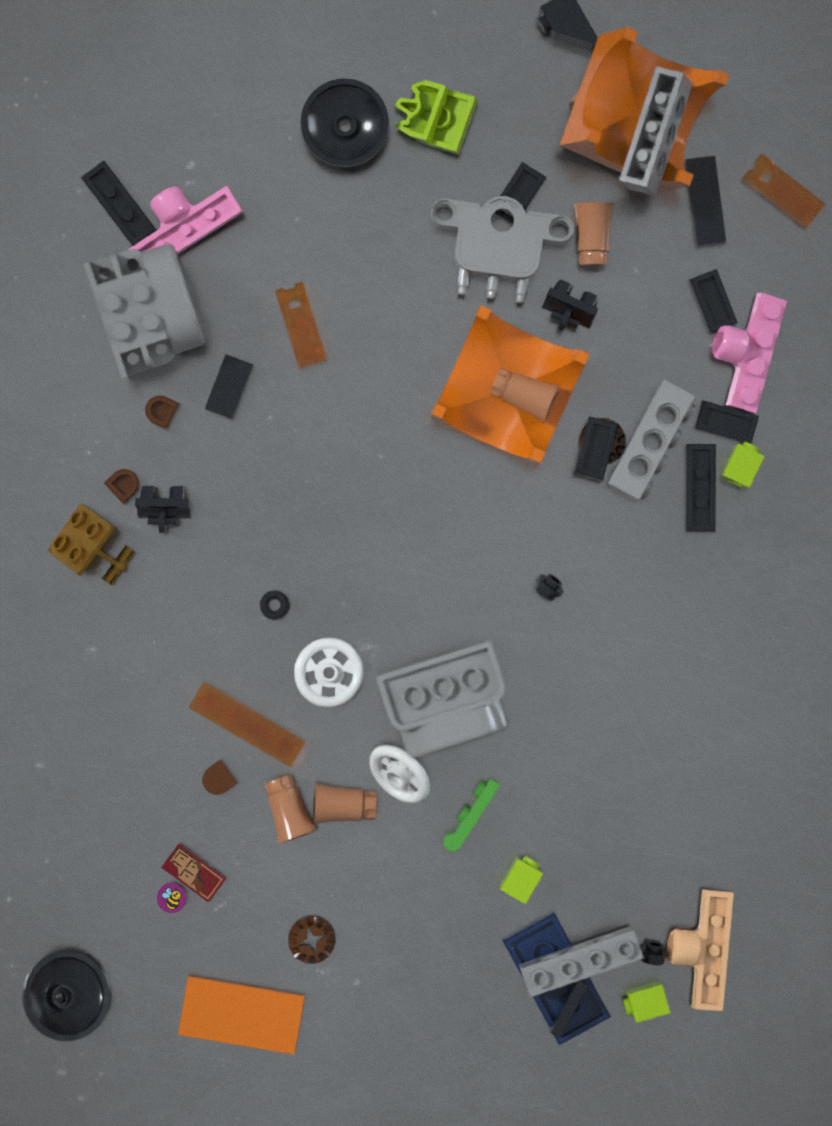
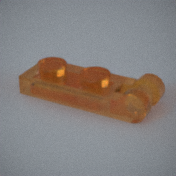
M760 154L755 161V167L752 171L748 170L743 179L799 224L807 228L824 207L825 203L776 166L770 158ZM765 172L772 176L768 183L761 179Z
M303 282L296 283L295 287L284 290V288L275 290L299 369L327 361ZM299 298L301 306L290 309L288 301Z

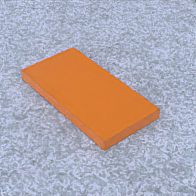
M188 975L178 1035L295 1055L305 995Z

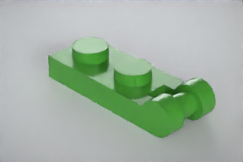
M489 778L487 783L481 780L472 794L477 797L471 807L468 805L464 806L457 817V820L460 821L459 826L455 832H449L444 837V846L447 850L457 851L461 847L501 786L492 778Z

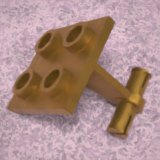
M82 503L71 514L69 520L47 550L79 576L84 573L96 554L112 564L102 577L110 585H113L121 571H126L127 567L125 565L135 553L134 550L126 545L116 559L101 551L100 548L115 527Z

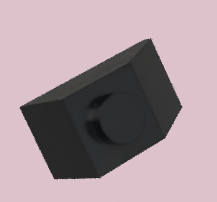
M551 0L540 6L538 13L540 17L537 18V21L545 34L549 32L553 40L594 50L598 37L577 0Z

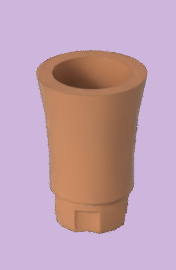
M574 203L578 251L580 252L579 264L583 266L608 265L614 203Z
M501 368L495 377L490 394L502 399V402L528 413L545 424L556 402L560 385L539 381Z
M291 775L265 783V789L269 796L267 799L276 827L278 844L317 831Z
M315 783L313 824L338 821L361 822V819L375 820L377 808L376 792Z

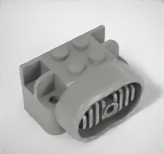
M165 244L144 252L135 249L126 250L96 261L84 263L122 378L167 364L178 353L204 345L205 335L174 245Z
M491 641L376 676L389 721L392 726L399 729L405 751L413 758L423 757L504 731L509 727V720L502 701L505 685Z

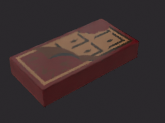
M180 843L161 867L208 903L226 880L225 876Z

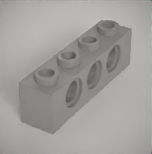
M657 66L655 68L619 179L629 190L657 196L693 85L683 72Z
M666 380L661 382L609 478L607 486L635 501H639L641 496L647 498L654 485V482L650 481L655 470L661 472L668 459L664 455L669 445L674 447L682 433L678 429L683 419L688 421L696 405L692 404L694 395ZM660 410H671L674 414L673 423H663L659 418ZM656 435L661 442L659 449H649L645 444L646 436ZM641 460L646 464L647 471L645 475L637 476L632 472L631 465L633 461Z
M629 926L521 963L519 967L529 996L533 997L643 959V955L634 929Z

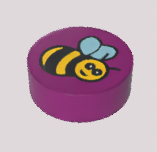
M171 882L165 884L157 894L159 907L168 913L180 911L187 902L186 890L178 883Z

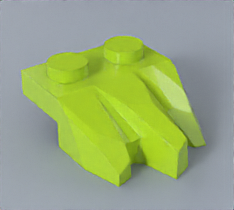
M428 80L411 84V90L414 92L415 98H399L394 106L404 111L408 116L406 120H400L395 127L423 144L459 155L478 99L475 96L450 90L445 85Z

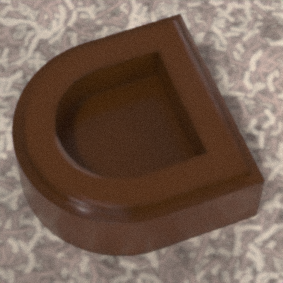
M154 396L147 402L145 413L153 424L168 430L180 403L165 396Z
M128 469L116 471L104 482L106 487L124 505L137 494L140 487L138 476Z
M221 759L209 767L202 777L204 788L214 795L223 794L238 783Z

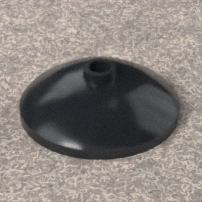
M343 78L322 84L311 93L302 109L301 131L307 147L317 158L333 166L352 167L368 161L381 149L388 134V112L382 98L372 87L358 80ZM345 122L351 125L350 130L346 132L340 129V125Z
M59 951L43 957L29 971L23 986V1006L30 1023L42 1035L56 1041H74L91 1034L103 1021L109 1006V987L104 973L92 959L74 951ZM57 993H61L63 996L61 1003L56 1001Z

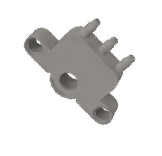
M507 196L494 197L488 200L482 208L479 203L440 199L433 204L431 209V221L434 226L442 230L458 232L455 247V263L460 269L458 294L463 296L467 295L471 275L488 277L487 298L491 300L496 299L500 279L517 281L516 302L524 304L528 293L529 279L536 274L540 263L542 244L563 246L571 240L574 232V225L568 217L529 211L526 214L523 206L518 201ZM440 208H448L452 212V217L447 221H442L437 218L436 212ZM502 210L514 218V224L510 230L500 232L492 226L491 219L496 215V211ZM557 224H562L567 228L568 234L562 238L556 237L552 232V228Z

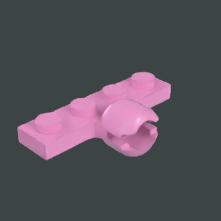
M176 186L167 188L157 194L150 204L160 221L161 227L129 248V250L135 249L144 252L165 244H172L179 254L244 211L228 186H225L194 206L189 203L180 188Z
M762 292L757 293L746 330L726 325L720 327L715 334L712 343L714 357L732 363L735 366V373L726 406L751 414L757 413L786 308V300Z

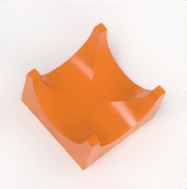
M629 27L599 35L560 146L622 173L656 66L683 72L693 85L659 190L690 186L694 175L686 172L684 167V152L689 133L706 101L718 89L726 86L729 74L721 70L692 68L660 57L642 47L635 40L638 31Z
M480 305L458 360L431 413V421L538 468L590 354L580 349L564 348L535 337L502 320L491 309ZM501 368L539 381L560 385L556 402L545 424L528 413L504 403L502 399L490 394L495 377Z

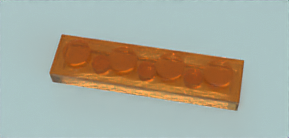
M203 682L188 707L288 767L292 766L306 742Z

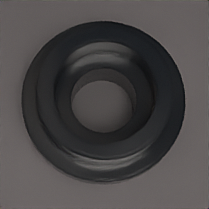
M541 574L537 578L538 583L535 588L546 599L554 601L556 597H561L564 593L561 588L562 582L554 575L548 574L546 576Z
M277 590L265 593L260 601L261 612L265 617L272 620L283 618L289 610L287 596ZM274 599L280 602V608L277 611H273L269 607L270 602Z
M648 941L640 946L643 955L641 961L646 964L660 966L668 958L669 952L660 942Z

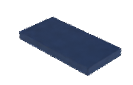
M554 912L502 940L521 976L519 964L572 946ZM590 977L582 979L587 982L588 989L562 1037L558 1038L554 1035L559 1045L611 1017ZM574 982L533 996L549 1028Z

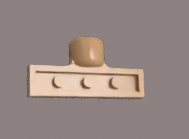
M702 889L697 929H674L669 934L667 941L668 961L674 965L692 966L694 968L691 1008L723 1011L734 892Z

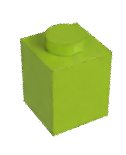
M744 442L743 445L738 443L734 446L720 478L747 490L750 488L765 456L759 454L760 448L748 442Z
M526 855L523 860L516 856L499 886L500 890L526 904L544 874L538 869L540 863Z
M660 981L626 990L628 998L623 999L627 1017L633 1016L636 1023L670 1014L664 988Z

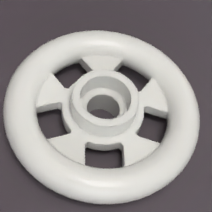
M321 638L308 644L299 654L294 668L295 682L302 696L310 703L323 708L340 707L350 702L360 691L365 675L364 664L357 650L346 641L337 638ZM323 651L326 659L315 664L312 656ZM338 651L348 658L344 665L333 659ZM327 667H332L335 671V675L331 679L324 676V670ZM315 671L316 684H308L306 672ZM344 672L353 674L349 686L340 683L344 677ZM322 687H335V696H323Z
M382 745L372 751L370 755L371 772L378 784L388 794L406 803H420L427 798L430 792L428 775L422 765L415 758L411 757L408 752L392 745ZM381 763L387 765V770L382 768ZM411 783L418 789L417 791L410 787Z

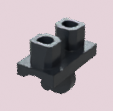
M559 280L554 288L550 287L542 308L552 312L550 317L561 321L558 330L563 331L566 324L575 328L579 324L590 328L599 309L596 308L598 296L588 291L583 292L580 300L569 296L573 286L564 280Z
M142 486L140 498L135 499L138 518H148V525H159V533H166L167 525H177L178 518H191L190 502L184 486L170 487L169 498H158V487Z

